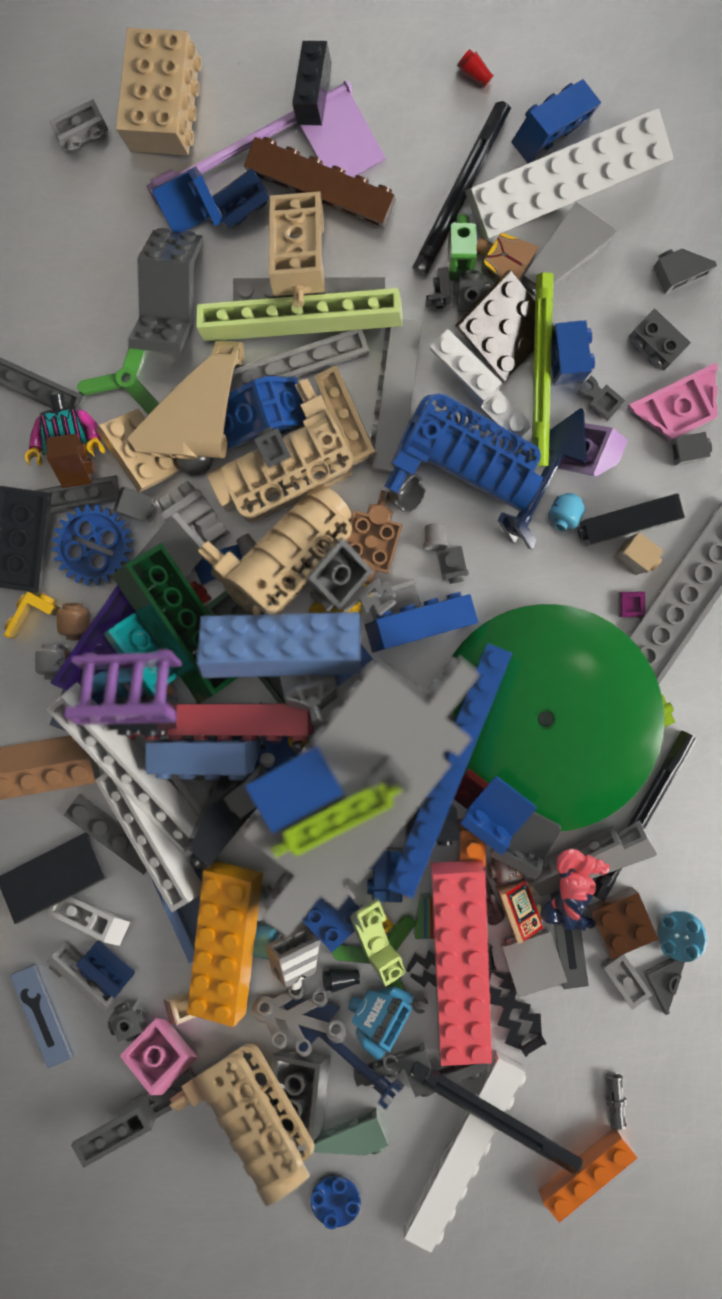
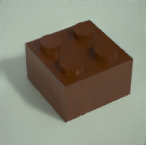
M633 887L611 895L605 901L600 900L587 906L604 950L611 959L659 940L639 892Z

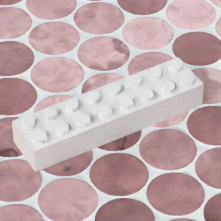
M657 108L467 189L465 193L480 236L488 239L674 159L660 110Z

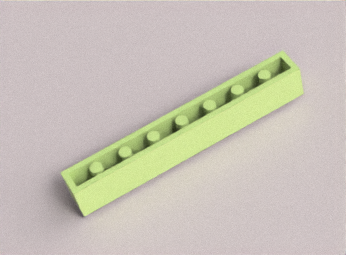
M399 288L306 295L303 296L304 305L301 308L299 301L298 308L293 306V297L197 304L196 328L204 341L399 327L402 326V301Z

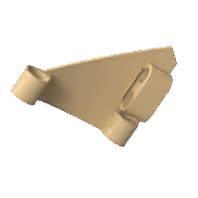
M215 342L211 356L177 385L128 437L136 452L176 459H197V457L225 458L227 438L223 431L234 368L243 362L244 346L242 342Z

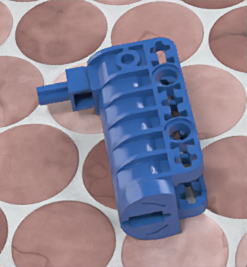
M426 395L420 401L399 442L398 450L391 461V464L395 467L385 487L398 493L408 473L414 475L420 462L427 463L428 461L517 511H522L534 498L543 480L542 476L534 473L540 461L541 452L534 444L447 395ZM436 401L435 405L441 409H443L444 406L447 408L445 409V411L439 410L437 412L435 411L436 407L433 405V402ZM457 412L460 415V422L458 424L455 422ZM479 425V430H477L476 428H472V430H469L471 426ZM487 430L490 431L488 435L480 436V431L483 433H487ZM495 435H497V436L495 437L494 444L492 445V444H491V441L493 440L492 437L495 436ZM502 438V439H503V446L500 448L499 442H500V439ZM509 441H511L510 449L505 451L508 448ZM522 449L521 454L516 453V456L513 454L516 450ZM530 449H532L531 454L534 456L533 460H529Z

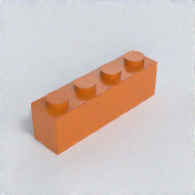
M610 1130L579 1156L583 1159L580 1171L573 1174L563 1169L539 1189L543 1204L559 1223L638 1158L631 1145L619 1130Z

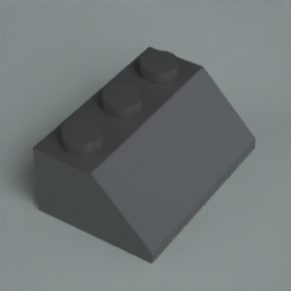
M297 1052L274 1053L271 1070L314 1141L323 1132L330 1056L311 1052L306 1057L300 1056ZM276 1098L270 1102L272 1105H277L279 1100ZM283 1109L281 1112L277 1114L278 1117H280L286 1111ZM284 1118L282 1121L284 1129L293 1131V1122L288 1118ZM298 1132L293 1136L294 1138L299 1136Z

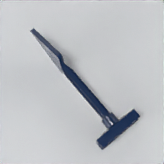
M583 408L578 409L550 429L549 452L552 455L549 459V465L544 468L541 474L543 477L542 483L528 506L519 512L516 517L501 512L497 521L512 543H516L519 537L522 538L529 549L533 550L537 541L528 527L532 521L531 516L561 460L567 457L579 462H587L585 414Z
M293 999L284 1004L283 1007L285 1010H290L306 1001V999ZM327 1003L325 1006L316 1007L303 1015L329 1023L340 1010V1006ZM299 1026L304 1038L311 1045L317 1037H320L374 1085L373 1088L381 1095L378 1104L385 1110L392 1103L387 1095L393 1099L396 1093L392 1089L394 1088L399 1093L405 1086L398 1078L391 1083L383 1075L380 1077L342 1042L333 1043L328 1039L327 1034ZM302 1044L299 1050L301 1052L307 1051L308 1045Z

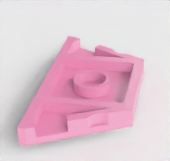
M717 363L629 404L628 409L669 441L716 419V397L718 396V386H716Z

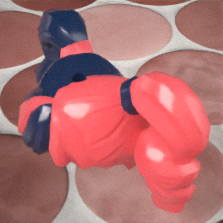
M573 848L564 850L556 859V869L561 878L560 890L553 900L547 901L542 906L541 918L546 923L561 925L565 930L573 931L576 928L579 931H585L587 927L592 929L595 927L593 919L582 914L591 901L596 889V884L589 874L605 875L608 873L610 865L589 854L584 856L579 850ZM573 868L576 870V872L569 871V869Z

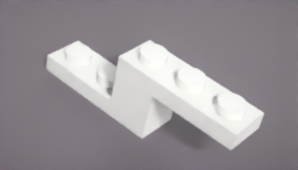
M449 329L430 346L429 350L465 384L463 393L491 421L521 438L532 428V423L499 391L502 382Z

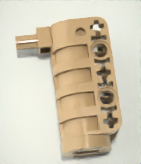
M319 485L308 491L240 561L230 551L224 556L209 541L201 546L198 553L213 566L211 574L223 584L231 598L249 615H261V611L266 613V615L280 614L309 584L306 576L340 537L345 541L352 533V526L350 524L351 512L339 495L330 488ZM328 544L329 549L325 552L323 548ZM311 555L315 558L312 563L309 561ZM304 567H306V569L299 576L298 574L304 569ZM294 579L295 584H294V586L292 587V585L290 584V582ZM277 591L281 594L278 598L276 596Z
M248 1043L185 1083L181 1086L183 1090L170 1098V1106L172 1109L175 1108L177 1112L189 1104H192L194 1107L203 1100L206 1101L207 1105L211 1106L219 1126L226 1132L230 1139L231 1147L234 1152L238 1153L244 1164V1170L254 1181L257 1187L256 1191L265 1206L280 1200L310 1176L303 1162L313 1154L314 1142L262 1052L255 1044ZM251 1053L253 1057L246 1060L244 1056ZM256 1064H258L259 1067H257L255 1070L252 1071L250 1069L254 1067ZM258 1072L266 1076V1085H260L256 1081V1074ZM271 1086L272 1090L265 1094L264 1091ZM277 1098L279 1103L272 1105L270 1101ZM284 1109L286 1112L278 1117L277 1114ZM284 1118H288L293 1122V1131L284 1129L282 1125ZM298 1132L299 1136L292 1140L291 1138ZM305 1145L306 1149L305 1151H299L297 1147Z

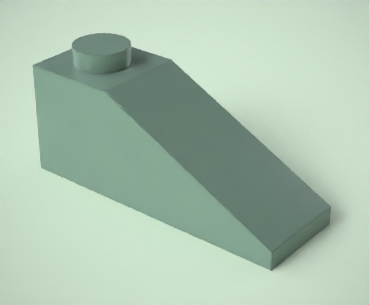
M377 1109L323 1130L313 1141L314 1152L362 1156L370 1153L373 1155L378 1154L385 1147L389 1146L388 1135Z

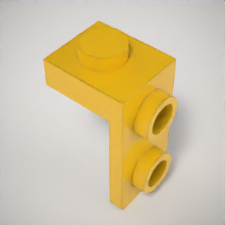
M27 591L26 595L23 594L16 604L18 609L14 617L11 616L4 626L6 630L4 636L11 639L16 637L32 606L56 616L60 607L54 604V598L45 593H41L39 596Z

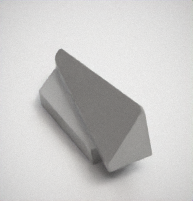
M640 820L620 833H617L614 826H611L545 858L542 866L543 871L539 879L533 880L532 885L540 896L560 890L561 878L556 869V859L562 851L573 848L579 850L584 856L589 854L596 859L603 860L605 864L610 865L608 873L655 857L657 852ZM573 868L569 869V871L576 872V870ZM589 874V876H590L592 879L595 878V877H598V876H601V875H602V874Z

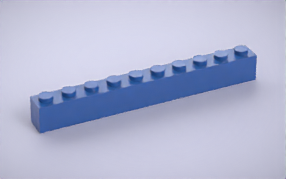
M489 643L484 647L476 667L479 676L467 690L454 721L456 726L471 736V740L459 756L450 750L443 752V758L451 766L420 804L387 885L388 889L413 899L511 658V652Z

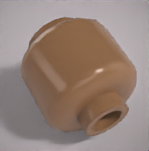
M65 603L62 605L63 608L58 609L56 613L57 632L66 636V640H79L90 625L89 610L84 608L82 603Z

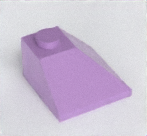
M585 423L587 462L583 463L564 457L557 469L596 477L619 463L628 440L614 428Z

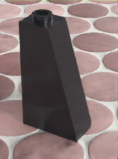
M679 493L585 519L579 523L580 527H578L580 541H584L585 546H590L679 521L685 518Z
M220 775V779H215L183 852L188 857L186 859L187 862L194 868H201L202 870L208 868L257 809L256 806L240 819L236 813H233L228 808L224 798L241 780H230L229 775Z

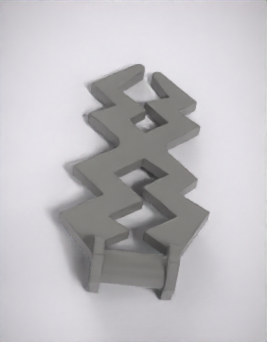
M377 578L367 586L362 584L342 607L346 613L358 602H362L366 613L375 607L379 615L383 614L394 606L396 601L391 599L381 605L376 595L371 599L368 595L376 590L380 598L385 592L392 598H395L396 596L389 582L386 581L381 585L380 580ZM315 591L310 592L311 598L317 603L322 604L327 611L334 607L325 602Z

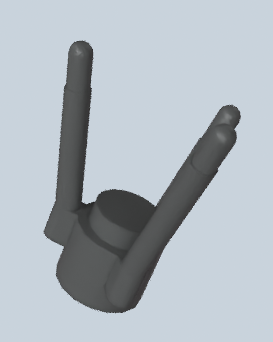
M485 874L486 890L490 899H486L487 922L490 925H497L505 918V912L496 899Z

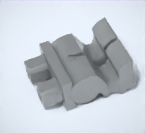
M189 481L184 482L177 488L183 496V499L177 503L174 502L170 494L158 499L162 510L160 514L165 522L172 514L177 512L203 543L206 542L196 533L195 524L201 528V533L212 545L230 534L225 525L217 519L216 512L199 489L196 490Z

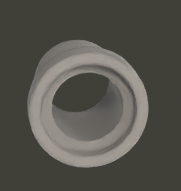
M433 523L425 526L424 550L439 551L448 548L443 524Z

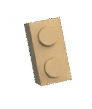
M639 532L628 537L613 558L634 574L639 575L648 573L650 570L654 571L661 563L662 559L660 556L664 551Z

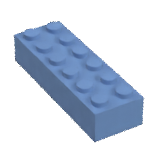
M359 612L201 616L198 666L203 678L361 674V625Z

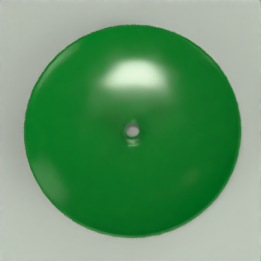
M537 604L509 610L495 616L474 630L460 644L452 655L453 657L457 658L460 654L477 667L484 647L488 643L511 652L512 655L463 775L470 768L487 783H490L495 776H498L536 805V813L559 824L561 831H570L597 823L628 803L641 789L652 772L660 752L664 732V707L660 687L651 665L635 642L614 624L596 614L583 609L557 604ZM464 696L460 699V701L451 711L456 716L458 714ZM542 712H548L552 715L553 722L551 725L545 726L540 722L539 716Z

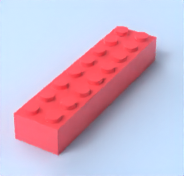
M482 860L430 863L438 1045L441 1066L492 1063L485 869Z

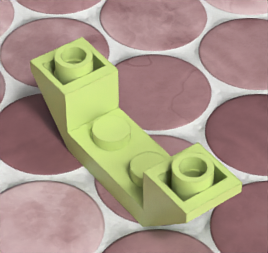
M376 898L354 912L350 919L366 957L386 987L406 974V970L400 955L389 944L382 925L386 917L380 901Z

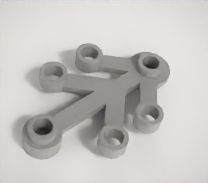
M302 986L300 988L301 992L298 995H293V990L288 989V991L273 999L269 996L259 997L253 1003L252 1013L258 1021L266 1023L272 1035V1044L276 1049L285 1048L288 1039L285 1033L280 1032L275 1018L286 1022L296 1043V1051L302 1057H306L311 1053L312 1046L304 1038L299 1026L325 1033L333 1043H341L347 1036L346 1026L339 1020L328 1023L303 1015L316 1007H323L327 1004L328 997L323 990H316L312 998L290 1010L279 1007L293 999H301L304 996ZM318 995L325 997L322 1002L315 1000ZM268 1005V1011L261 1012V1006ZM333 1027H340V1032L333 1034L331 1032ZM282 1036L284 1037V1042L280 1045L276 1044V1038ZM302 1044H307L308 1050L301 1052L299 1047Z

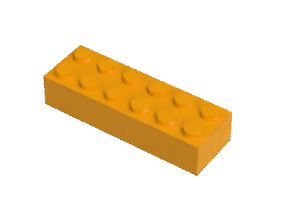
M215 861L203 870L187 1014L233 1028L246 1015L263 872Z

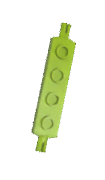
M382 782L373 790L369 786L284 831L285 841L271 847V851L274 853L275 858L288 851H291L297 857L394 807L393 797L403 792V790L397 783L387 787Z

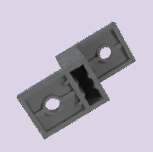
M158 228L150 234L137 258L139 318L128 338V347L130 349L181 353L194 322V262L202 247V235H195V232L192 231L171 232L167 228Z

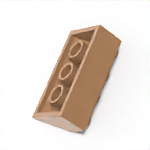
M71 735L0 747V800L93 784L100 777L98 764Z

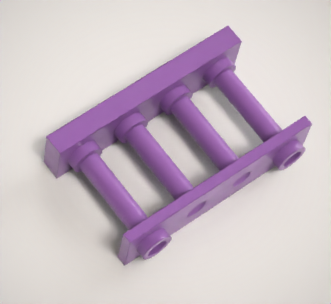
M158 650L156 653L119 655L83 653L82 656H72L71 662L83 670L80 700L76 707H65L64 717L75 725L176 722V711L165 702L168 667L181 666V661L171 651ZM158 667L154 701L151 704L142 705L140 703L143 668ZM133 668L129 702H126V705L115 704L118 670ZM108 669L104 702L101 703V706L90 705L94 670Z

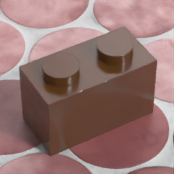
M78 434L47 438V460L62 488L92 484V473H95L94 460L88 457L86 444L81 443Z

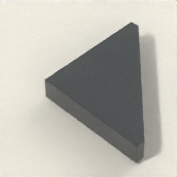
M673 958L643 972L665 1015L670 1013L669 1009L674 994L676 995L685 962H680Z

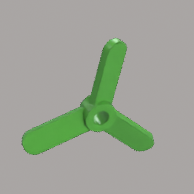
M128 348L123 366L117 373L82 380L77 385V389L82 395L119 388L127 390L148 415L159 405L158 401L140 383L136 376L144 350ZM129 375L130 380L128 382H123V378Z
M410 915L403 916L387 937L389 944L395 951L398 950L415 926V920ZM340 945L332 953L333 957L338 961L371 964L362 947ZM400 978L387 985V987L395 986L406 991Z

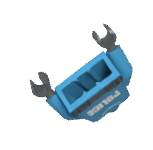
M395 986L380 988L377 992L369 990L363 999L354 996L348 1005V1009L355 1013L352 1023L357 1026L356 1035L362 1048L376 1060L381 1059L385 1069L388 1071L393 1070L386 1065V1060L394 1058L398 1062V1059L393 1054L387 1055L385 1050L391 1051L412 1009L418 1014L425 1012L417 1007V1002L422 1001L428 1004V1000L425 997L413 998V994Z

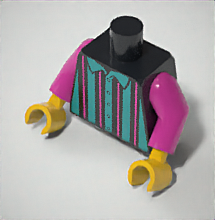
M64 393L48 395L52 410L41 412L40 416L35 420L30 434L29 450L25 453V460L30 466V460L33 457H37L38 466L42 465L43 459L40 452L42 451V455L47 454V438L76 433L81 443L86 444L87 451L93 457L95 456L93 451L96 447H99L102 454L105 453V447L101 444L100 435L96 431L98 428L97 422L85 410H81L79 406L67 407Z

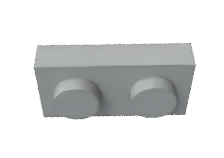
M624 954L610 959L602 965V968L632 1010L652 996V993Z

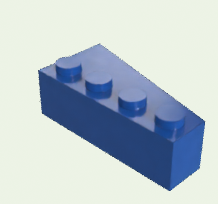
M461 592L447 595L446 601L439 602L438 598L424 601V607L415 608V604L400 608L401 613L392 615L391 611L384 612L381 615L377 614L376 620L364 624L372 653L479 623L471 594L462 596Z

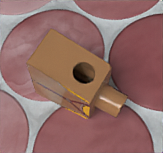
M500 233L494 244L481 237L477 243V253L485 257L481 271L495 283L506 271H512L520 281L539 247L505 233Z

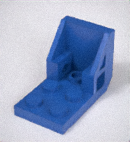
M266 376L252 380L229 392L223 431L227 438V452L258 438L259 432L270 427L273 430L278 428L281 434L304 427L303 421L306 418L301 410L303 402L295 388V384L298 383L296 377Z

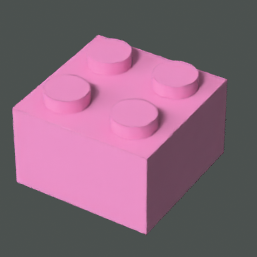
M157 1018L120 1055L150 1095H163L198 1058L168 1020Z

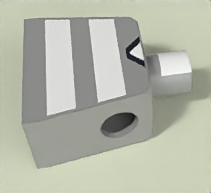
M307 926L292 932L288 937H281L266 945L272 973L285 987L297 990L301 988L303 979L316 972L320 939Z

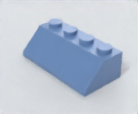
M161 739L146 742V774H155L157 779L171 778V774H180V779H194L195 775H204V779H220V775H229L230 780L245 779V775L254 772L261 739Z

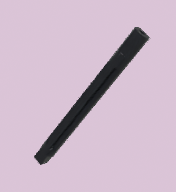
M504 101L495 103L412 266V269L420 275L428 274L450 231V225L454 223L455 217L458 215L467 197L465 190L470 189L474 184L511 110L510 105Z
M681 730L627 827L640 820L644 829L646 828L675 775L678 774L697 740L696 737ZM622 868L598 876L595 880L596 889L593 896L605 901Z
M419 1061L413 1064L409 1077L569 1172L575 1174L580 1171L583 1164L582 1158Z

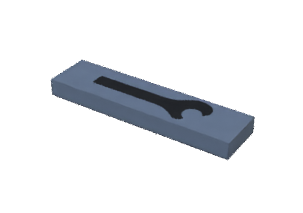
M33 964L12 973L10 978L47 1068L70 1060L73 1055L36 965Z

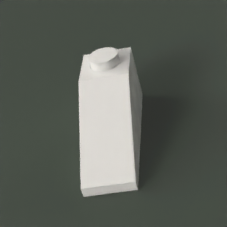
M74 896L50 907L47 911V914L102 942L119 946L130 924L129 921Z

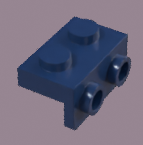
M252 168L212 196L228 228L232 225L241 224L246 219V215L253 210L258 211L267 204V200L270 199L266 187Z
M97 940L76 964L84 978L92 979L99 985L98 988L104 995H111L114 999L136 973L135 969L100 940Z

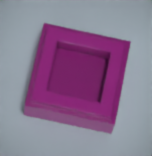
M645 592L618 593L619 617H644L646 614Z

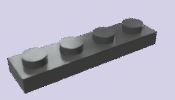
M79 794L64 813V816L144 875L147 869L121 824L83 795Z

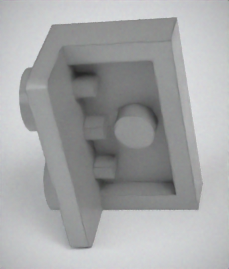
M94 99L49 121L64 152L75 150L82 143L90 139H97L104 132L108 131V127Z

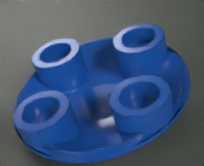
M328 1176L319 1181L312 1191V1211L315 1217L327 1229L333 1230L337 1227L348 1225L356 1218L360 1211L361 1199L359 1191L345 1177Z

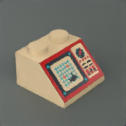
M523 877L522 881L511 885H495L509 927L518 944L524 942L543 928L541 906L534 903L532 896H535L536 892L531 881L527 882Z

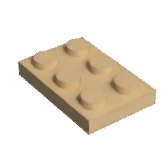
M138 408L99 425L96 431L140 493L177 475L180 468L173 458L156 457L149 453L135 451L128 437L145 419Z

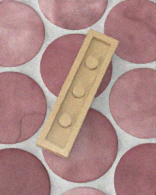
M335 365L315 375L314 378L327 408L333 416L352 455L353 465L376 455L377 453L339 368Z

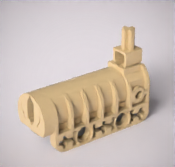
M308 378L300 380L299 383L295 384V388L303 402L301 410L306 418L303 421L304 427L282 437L292 458L268 469L259 449H256L207 473L211 486L226 512L236 507L247 522L256 523L296 504L308 491L323 484L329 488L351 476L353 472L352 455L322 396H316ZM342 462V464H346V466L342 468L341 465H337V463ZM329 466L331 467V471H335L334 473L330 474ZM317 472L325 474L322 479L313 478V475ZM308 477L310 485H307L306 480L304 481L303 479ZM297 483L300 489L295 490L292 485ZM286 488V492L289 495L285 496L282 489ZM271 494L279 495V498L276 501H268V498ZM259 500L263 501L265 505L264 507L261 508L260 502H258ZM252 505L254 511L249 513L248 506Z

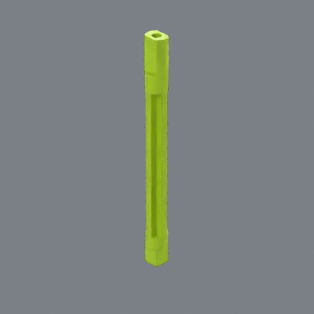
M547 272L536 275L532 444L537 446L541 452V458L537 467H547L549 465L554 273Z

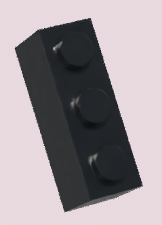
M302 41L292 101L297 125L322 126L332 64L327 41Z

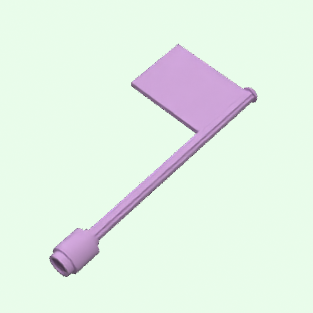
M345 80L343 84L327 92L322 126H299L316 157L323 161L322 165L332 168V165L344 169L347 175L355 177V175H359L385 161L386 158L352 97L353 89L351 84ZM294 111L180 173L179 171L174 173L170 169L151 179V183L146 185L154 202L158 204L152 192L153 188L195 166L203 174L251 148L254 137L263 139V137L269 138L297 123Z

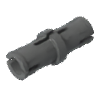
M608 1074L606 1076L608 1086L606 1104L610 1110V1127L616 1130L625 1129L627 1127L625 1118L627 1099L623 1094V1076L621 1074Z

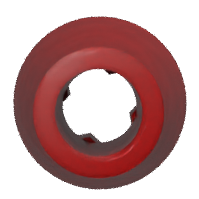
M469 49L457 64V67L461 69L460 73L479 83L484 88L494 77L477 51L473 52Z

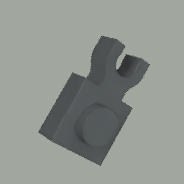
M591 375L586 382L592 386V390L588 391L581 386L577 392L583 397L590 398L592 402L588 406L608 421L625 400L607 384L601 389L597 380Z

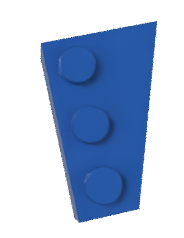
M584 79L575 84L571 82L559 94L553 93L544 100L543 104L539 106L535 104L525 113L526 118L511 143L527 163L535 161L540 150L544 147L547 151L554 147L552 143L554 140L562 135L567 137L588 121L602 102Z

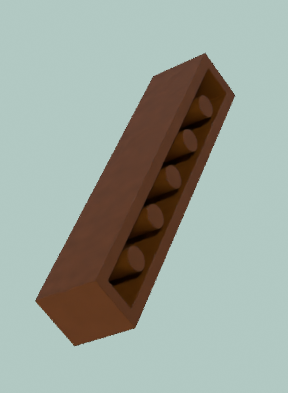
M254 137L244 164L246 171L252 168L259 178L295 193L320 192L322 204L385 229L396 201L392 189L381 184L378 187L369 184L368 179L360 175H355V178L349 176L344 169L332 165V168L322 165L323 161L314 156L305 158L300 155L298 150L286 146V149L277 146V142L268 137H263V139Z

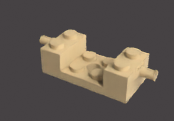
M320 192L270 196L269 278L274 296L293 295V306L298 308V301L300 308L303 307V294L325 292V276L322 261L324 212ZM301 235L298 238H291V236Z

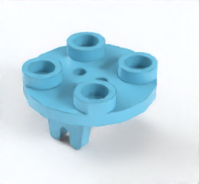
M675 911L661 919L659 937L661 950L665 955L680 962H692L701 957L706 950L707 934L702 922L695 915L686 911Z

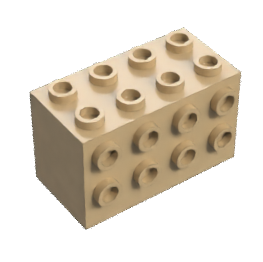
M127 28L116 130L131 152L189 155V148L194 143L192 121L196 120L197 114L194 102L195 96L198 97L199 95L197 74L201 72L202 59L198 55L195 43L192 42L188 31Z

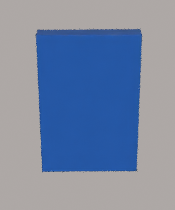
M318 745L245 786L272 834L344 795L342 787Z

